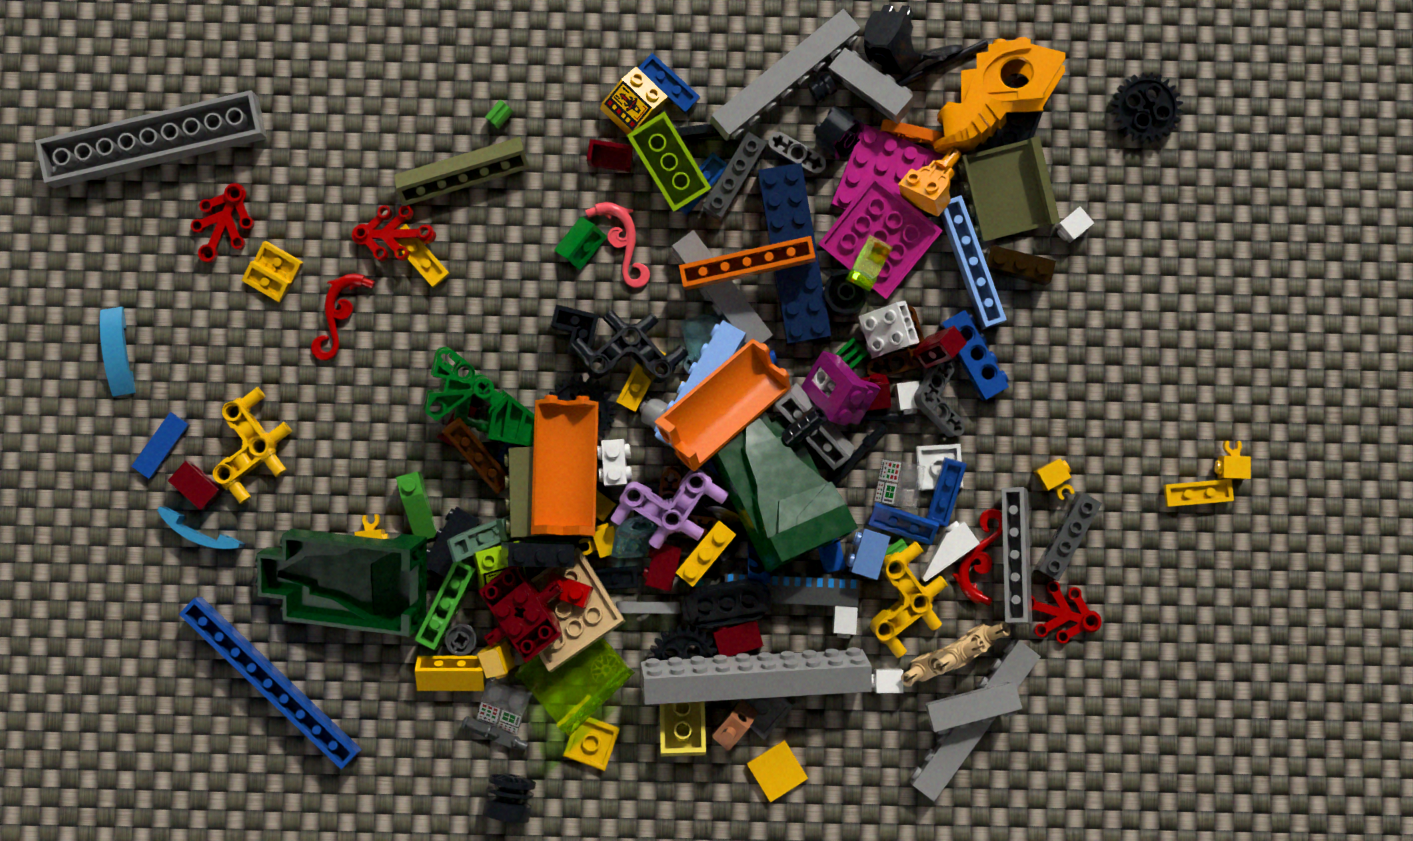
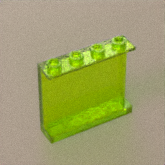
M603 637L553 672L547 670L538 655L529 663H523L514 676L520 679L557 722L556 726L563 733L571 736L635 672Z

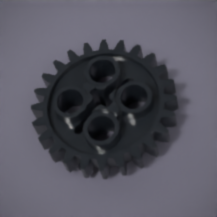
M1142 72L1138 79L1134 74L1131 77V81L1125 79L1123 82L1124 86L1119 85L1117 88L1119 93H1115L1112 96L1117 100L1110 104V106L1116 108L1110 113L1111 115H1117L1113 123H1120L1121 125L1117 130H1126L1124 137L1131 134L1132 142L1137 137L1140 138V144H1143L1146 138L1149 144H1152L1155 138L1159 142L1163 139V136L1168 137L1170 131H1174L1177 128L1175 124L1181 121L1177 115H1181L1183 110L1177 107L1181 106L1183 101L1176 100L1181 94L1173 93L1176 86L1169 87V79L1162 82V75L1154 79L1153 72H1151L1146 78L1144 72ZM1148 90H1153L1157 97L1151 98ZM1128 98H1133L1137 105L1135 107L1131 106L1128 103ZM1143 106L1149 107L1150 110H1148V109H1145V110H1144ZM1157 110H1162L1165 113V118H1160L1157 115ZM1137 118H1142L1145 121V126L1138 125Z
M580 375L578 381H575L574 377L571 376V383H567L563 379L562 388L555 385L557 392H549V394L558 396L559 400L570 401V394H574L576 398L582 391L590 392L591 398L589 400L599 402L598 411L601 412V418L598 420V435L605 438L604 429L611 431L607 424L615 423V420L610 418V415L616 414L615 410L610 409V407L615 405V402L608 401L612 394H604L607 387L598 388L600 381L597 380L592 384L590 376L585 382L582 375Z
M678 625L675 632L669 627L668 635L662 631V640L659 638L654 639L657 646H650V651L653 653L648 654V659L655 658L659 661L669 660L672 657L691 659L694 656L714 658L715 655L719 654L715 653L718 650L717 645L710 646L713 643V638L705 639L707 636L706 632L699 635L698 627L692 632L690 631V625H687L685 630H682L681 626ZM691 645L699 647V650L695 653H691L687 649ZM668 648H674L677 653L669 656L665 651Z

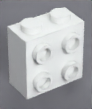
M906 301L896 302L858 316L860 320L859 326L865 335L866 347L872 358L920 343Z
M624 439L601 440L602 446H598V459L603 460V468H599L600 482H604L606 487L626 486L628 481L632 480V468L627 466V458H631L630 445L626 444Z

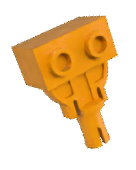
M951 147L942 160H933L929 166L922 167L917 171L910 169L898 184L901 197L911 205L939 217L951 202L949 189L950 180L954 176L952 167L962 157L961 152L957 149L954 151V148Z

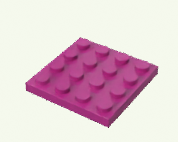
M864 124L863 133L860 132L858 136L860 141L852 151L831 205L845 211L873 175L877 176L901 196L898 184L910 169L917 171L922 167L929 166L933 160H942L944 155ZM915 207L921 213L923 212L922 209Z
M873 175L818 244L849 270L858 273L866 280L870 287L887 299L943 230L877 176Z

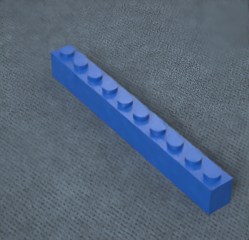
M203 597L193 598L179 613L191 627L341 770L348 766L362 751L347 734Z

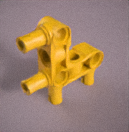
M259 387L253 389L243 398L239 397L234 401L226 403L222 408L223 417L230 428L235 429L241 437L243 445L238 452L231 457H226L214 468L213 477L224 489L230 490L239 504H243L251 498L250 494L241 484V478L258 465L265 462L275 477L280 476L287 470L275 454L277 453V443L290 434L292 430L285 422H282L268 433L250 412V408L266 397ZM237 406L239 414L233 418L231 416V409ZM263 441L266 448L263 452L259 453L257 445ZM227 468L230 471V476L224 480L222 478V471Z
M916 541L902 552H895L884 557L881 570L887 580L900 592V597L896 603L887 610L883 609L870 622L871 631L881 643L888 646L896 658L903 656L907 652L897 635L918 618L922 617L932 631L942 625V622L932 610V602L934 600L933 597L948 587V584L940 575L925 587L921 586L908 568V563L924 552ZM897 562L896 568L893 571H889V566ZM921 597V602L914 605L915 599ZM886 624V629L878 632L879 627Z

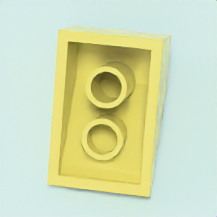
M705 701L660 704L661 757L706 755Z

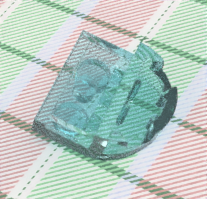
M700 315L679 321L691 364L694 362L698 363L701 357L699 355L701 348L705 343L709 344L713 337L710 334L714 326L721 323L718 318L712 315Z
M643 515L625 520L616 530L611 556L616 558L648 557L649 540L658 526Z

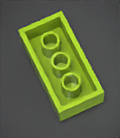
M665 111L627 135L673 212L711 189Z

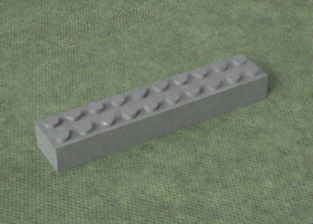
M250 90L35 140L44 183L52 188H58L267 139L258 96Z
M856 647L842 651L826 649L824 652H816L814 650H805L803 653L783 651L781 654L762 652L751 656L742 653L733 657L725 655H715L714 658L694 656L691 659L672 657L669 660L660 661L651 658L641 662V689L645 705L872 692V666L863 649Z

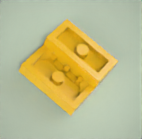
M263 241L254 261H250L241 281L272 299L281 302L304 262L268 241Z

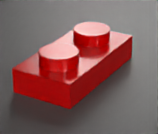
M551 572L545 588L553 581H556L561 586L559 589H563V593L559 594L556 599L586 609L593 587Z

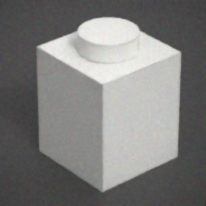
M1078 207L1056 226L1058 229L1057 233L1061 239L1071 243L1094 222L1081 207Z
M919 381L896 384L894 387L898 412L904 411V415L917 413L919 408L915 404L914 395L919 387Z
M834 606L832 632L837 633L838 638H850L851 634L856 635L857 607Z
M874 669L872 688H874L876 693H903V680H901L903 670Z

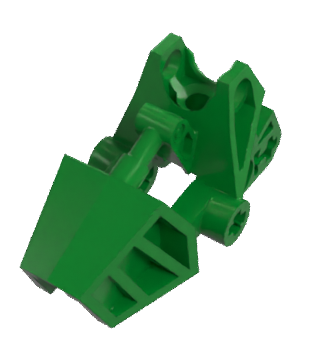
M439 347L434 354L431 375L432 377L441 378L439 388L427 390L423 408L425 413L437 421L455 408L454 420L460 417L467 426L484 432L486 439L532 447L535 414L503 389L500 392L494 390V385L489 378L482 373L475 374L473 366L451 348ZM443 353L455 362L453 366L448 361H443L441 357ZM464 366L468 367V374L460 377L458 375L459 369ZM480 382L484 384V387L482 389L478 387V384ZM474 393L490 403L487 408L486 420L468 417L471 398ZM433 402L441 403V408L438 411L430 410Z

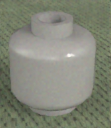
M655 397L649 401L645 400L639 410L641 412V421L655 429L656 424L654 421L665 413L668 404Z

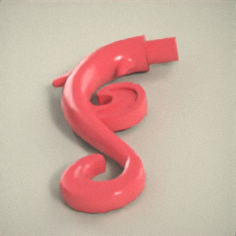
M603 202L585 210L588 218L604 215L611 219V215H613L623 223L626 236L620 238L619 234L623 232V229L614 227L608 232V241L615 248L626 246L622 265V275L625 283L632 288L645 286L649 282L650 271L644 264L634 263L632 265L633 268L640 270L639 278L631 279L628 274L636 243L635 225L629 213L633 212V209H628L611 202Z

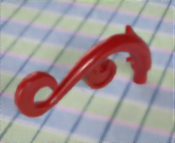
M347 274L327 282L331 287L326 295L325 316L332 336L333 346L330 351L325 352L321 349V344L325 340H329V337L321 335L315 338L311 344V351L317 359L328 361L337 355L339 336L335 318L340 320L348 319L354 310L353 304L347 299L337 301L341 305V309L336 310V298L347 287H350L349 290L355 287L362 288L363 286L373 289L375 281L367 279L365 275Z
M987 509L982 512L979 524L982 530L988 533L990 532L987 526L988 520L996 519L999 523L998 529L965 554L960 563L958 574L952 573L961 591L969 600L990 606L992 598L979 591L976 583L971 584L969 569L971 563L975 559H979L980 564L973 565L977 573L985 574L991 570L992 558L987 553L982 552V550L1003 533L1002 512L997 509Z

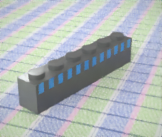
M730 570L729 574H725L724 582L748 579V575L743 574V570ZM774 571V576H770V583H763L770 591L771 603L858 607L859 580L854 579V575L841 574L839 579L832 578V574L818 573V578L809 577L810 573L796 572V577L787 576V572Z

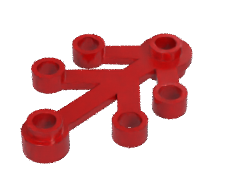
M238 183L228 185L225 188L224 194L209 200L203 199L199 204L203 212L211 213L216 206L226 203L223 211L203 219H195L191 222L190 227L196 233H202L206 227L216 224L208 244L202 245L198 250L199 258L206 263H212L217 259L218 252L216 248L226 227L231 237V246L236 250H242L245 247L246 242L240 237L232 217L235 207L241 218L239 221L240 226L245 230H251L254 227V220L249 217L243 203L247 195L246 190ZM235 191L239 192V196L237 198H233L232 196ZM210 203V208L204 210V205ZM249 219L250 225L244 226V221ZM201 223V228L196 230L195 225ZM240 239L241 245L235 246V241ZM208 251H212L213 253L212 257L210 258L206 257V253Z
M386 205L379 207L378 215L368 224H359L352 231L353 241L358 245H367L372 250L373 256L381 262L388 258V252L384 247L378 246L373 239H383L394 251L395 257L400 261H405L409 258V251L404 246H400L395 239L418 238L424 244H430L436 239L435 230L427 224L420 226L418 229H397L403 222L413 217V210L408 205H402L398 210L399 214L381 230L375 229L384 220H389L393 214L392 210ZM388 210L386 215H382L384 211ZM405 210H409L408 214L403 215ZM428 230L426 235H422L424 231ZM384 251L383 255L378 257L379 252ZM401 251H405L403 256H399Z
M1049 581L1045 588L1048 593L1052 594L1059 607L1038 602L1031 595L1032 610L1057 616L1044 624L1039 623L1035 625L1034 633L1039 637H1045L1049 631L1069 620L1078 623L1066 631L1058 630L1055 633V639L1059 643H1067L1071 637L1082 631L1093 633L1101 627L1102 620L1100 615L1088 609L1082 598V592L1077 587L1069 588L1067 597L1070 600H1074L1080 614L1071 611L1060 591V584L1056 581ZM1052 583H1054L1057 587L1054 592L1050 591L1049 586ZM1074 589L1078 592L1076 598L1071 596V591ZM1089 617L1093 619V624L1090 626L1086 623ZM1038 627H1044L1045 631L1043 634L1038 633ZM1062 632L1066 634V638L1063 641L1059 639V634Z

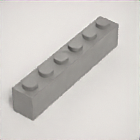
M694 230L672 245L674 252L671 254L678 264L681 262L686 264L714 257ZM732 280L698 288L705 299L709 297L714 303L711 307L718 316L722 314L727 323L746 333L747 338L741 347L751 339H755L759 343H766L773 337V334Z
M1024 487L1001 488L1005 623L1032 624L1028 490Z

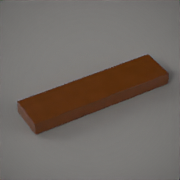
M458 417L442 430L443 434L494 493L498 495L505 489V476L509 474L465 422Z

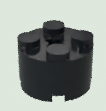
M833 106L824 121L818 123L814 128L813 133L816 135L815 143L834 158L840 160V156L847 157L860 141L857 136L859 132L863 133L864 124L844 109Z
M852 270L835 272L827 280L823 288L827 309L831 314L839 317H849L858 313L865 305L869 294L866 280ZM843 289H845L846 292H850L847 298H845L844 295H840Z

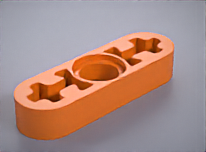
M888 119L882 120L880 128L881 132L884 131L901 139L934 146V142L944 137L942 132L902 122L897 124Z

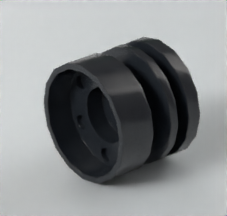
M491 774L489 782L494 785L488 786L487 791L496 795V797L485 799L483 815L505 822H529L532 806L523 802V799H533L534 793L528 790H534L536 782L516 774Z

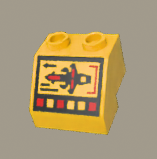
M635 67L619 81L605 98L600 110L628 135L647 123L662 110L668 96Z

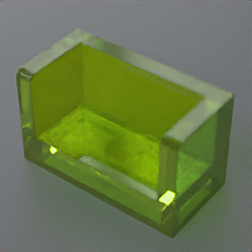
M869 235L846 279L870 291L893 247Z

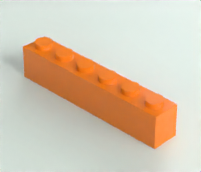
M807 236L679 265L683 287L685 290H691L817 261L812 238Z

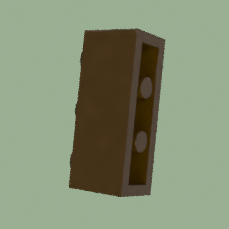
M991 245L987 249L985 256L989 272L1044 286L1051 282L1056 264L1055 260Z

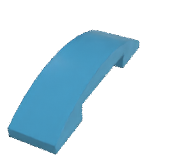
M124 307L100 310L102 355L113 397L136 393L133 371H130L124 333V329H127Z
M159 506L157 510L163 520L173 530L192 542L218 549H238L245 546V543L226 534H220L218 539L215 540L183 525L182 523L186 516L168 507Z

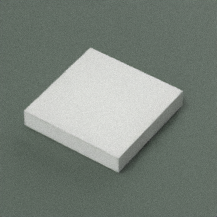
M960 444L915 447L918 491L935 489L944 457L962 462ZM962 478V482H961L960 488H963V478Z

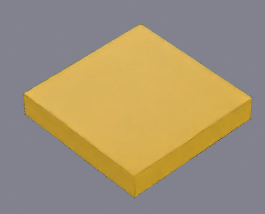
M578 713L563 756L605 771L620 728Z
M785 739L747 762L748 767L770 802L808 779Z

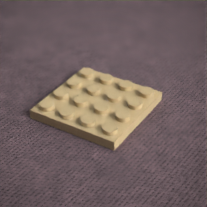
M578 547L574 552V568L548 567L531 579L540 592L545 589L551 572L593 587L586 609L556 598L548 603L559 620L563 635L539 654L549 672H553L626 622Z

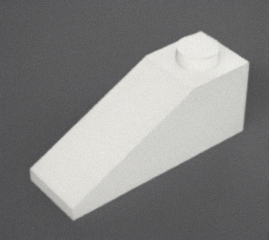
M955 521L946 527L947 532L943 534L920 577L922 582L928 581L980 544L965 522L958 523Z

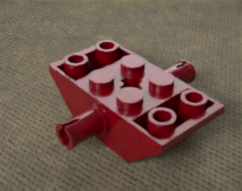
M509 566L481 588L479 593L499 622L495 629L484 636L485 640H489L487 641L489 646L495 647L496 644L508 636L525 663H529L562 637L559 620L548 605L549 602L563 593V589H559L561 586L556 581H553L540 592L536 585L517 566Z

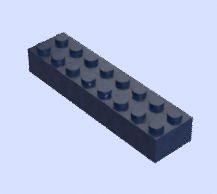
M802 163L758 170L757 177L769 245L811 236L817 261L774 271L786 346L830 339L831 330Z

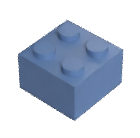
M860 529V532H856L852 545H855L854 552L849 553L846 561V566L849 567L848 571L878 580L890 536L868 529Z

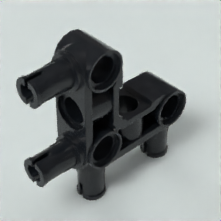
M610 310L603 317V320L614 330L615 336L598 351H592L580 337L570 346L583 360L582 363L588 375L594 379H600L611 372L623 357H632L651 381L663 383L675 372V366L689 354L682 345H679L668 356H664L645 334L658 323V319L653 313H649L637 324H625L613 310ZM625 335L633 336L635 342H628ZM593 363H600L603 366V370H596L593 367ZM661 367L664 369L665 375H659L655 368Z

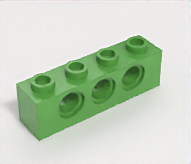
M463 560L453 562L415 641L433 650L440 649L477 575L475 566Z

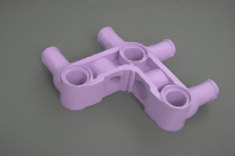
M699 468L695 472L690 470L684 476L678 491L669 500H664L651 492L652 489L643 484L630 482L626 485L624 492L620 496V504L610 519L621 526L631 510H635L658 524V528L650 538L649 544L657 549H660L668 535L675 531H682L698 541L704 529L688 520V515L702 495L706 494L722 504L727 498L728 492L712 483L713 480ZM698 476L703 481L699 485H694L690 482V479ZM631 490H637L640 493V496L637 498H631L628 495V492ZM673 513L678 516V519L671 522L667 520L666 516Z

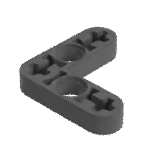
M954 359L930 367L914 395L917 407L948 437L960 436L965 430V424L961 417L940 397L955 370ZM933 376L936 377L938 381L937 387H935L932 383ZM938 407L942 410V418L937 415Z

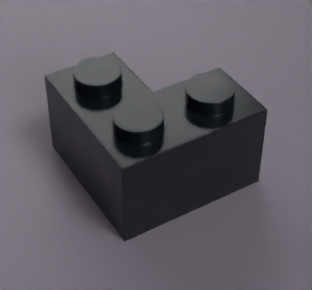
M556 305L551 327L554 330L571 333L567 354L580 358L570 347L571 344L580 337L593 351L601 318L598 314Z

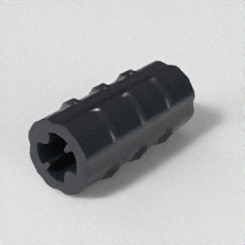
M817 405L812 406L782 432L783 440L790 447L795 448L827 421V415Z

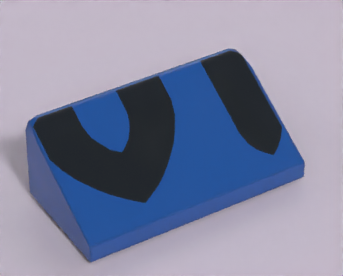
M748 539V579L770 583V573L766 572L751 540Z

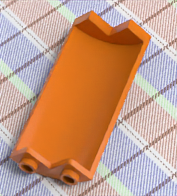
M751 339L654 422L666 443H671L672 447L676 450L674 453L695 472L791 389L790 376L784 368H778L772 363L770 349L766 344Z
M545 395L544 399L535 400L531 535L595 536L599 402L589 400L590 397L576 396V400L564 401L559 400L556 395Z

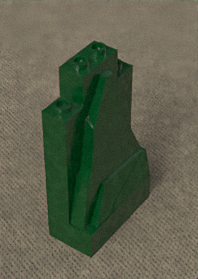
M764 411L715 453L711 460L766 572L770 573L804 554L822 546L826 548L843 540L858 529V526L832 481L828 483L820 476L804 442L792 448L783 440L782 432L792 423L786 417L782 418L781 416L770 420L766 411Z
M290 529L282 534L280 539L281 548L266 547L257 553L255 559L257 567L255 585L258 588V596L283 599L281 602L283 621L410 637L422 626L426 618L427 537L401 534L397 538L378 539Z

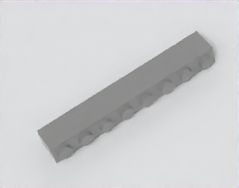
M843 8L713 113L710 123L726 141L732 137L734 139L738 138L744 132L743 128L745 126L755 124L761 118L759 116L765 110L766 112L771 111L777 105V100L781 97L783 99L787 98L794 91L793 87L797 84L803 85L810 78L809 74L813 71L819 72L826 65L825 61L830 57L835 59L841 53V48L846 44L851 46L858 39L857 35L860 27Z
M1015 639L1013 642L1010 640L1003 649L1004 655L1000 660L997 658L990 666L992 671L987 678L985 676L982 677L976 687L981 689L1012 680L1018 688L1041 656L1020 640ZM982 720L974 721V725L961 729L959 725L952 727L951 732L940 734L937 738V742H939L934 750L932 748L928 750L923 758L925 760L921 767L917 766L910 775V778H912L910 783L931 800L935 801L993 721L982 723Z

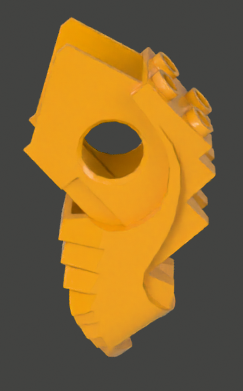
M1019 37L1011 41H1006L1005 39L993 40V44H988V52L977 53V69L961 70V103L947 102L938 112L937 121L943 125L945 137L934 142V151L947 154L951 147L954 148V151L957 149L961 153L972 151L980 142L984 144L989 136L992 137L997 128L1002 129L1007 122L1006 113L1043 111V106L1065 73V66L1062 65L1065 61V52L1031 44V39L1027 37ZM1015 73L1023 74L1029 80L1025 86L1020 88H1010L1004 84L1006 78Z

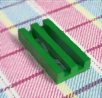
M854 338L836 353V355L840 356L851 345L855 347L842 359L845 363L857 351L861 353L849 365L851 369L868 354Z

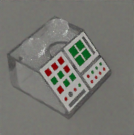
M882 458L874 502L918 510L926 467Z
M491 677L488 679L482 695L476 720L518 735L533 692Z

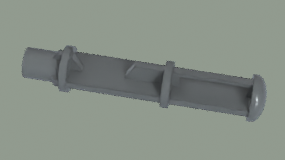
M466 716L462 721L463 729L512 749L525 751L528 743L520 740L518 736L469 716Z

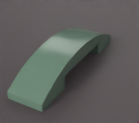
M510 515L479 525L448 539L447 543L453 562L472 556L475 552L502 541L511 540V533H506V520H510Z

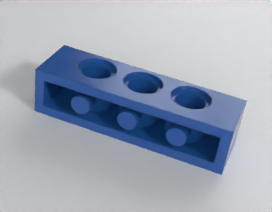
M966 310L942 322L939 326L942 330L955 326L958 331L966 330L969 332V341H966L967 344L956 356L981 400L984 401L1008 388L1007 382H1009L1006 373L1003 370L1000 371L996 365L998 360L992 351H988L985 345L987 344L985 336L982 332L978 333L975 328L976 321L971 313L967 314ZM972 349H977L981 353L980 360H974L971 357ZM983 368H987L991 371V379L987 380L983 378Z

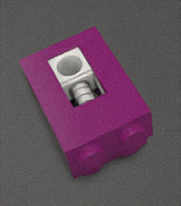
M822 351L801 385V388L811 400L825 412L830 422L845 426L848 423L858 425L881 390L877 384L861 380L839 355Z

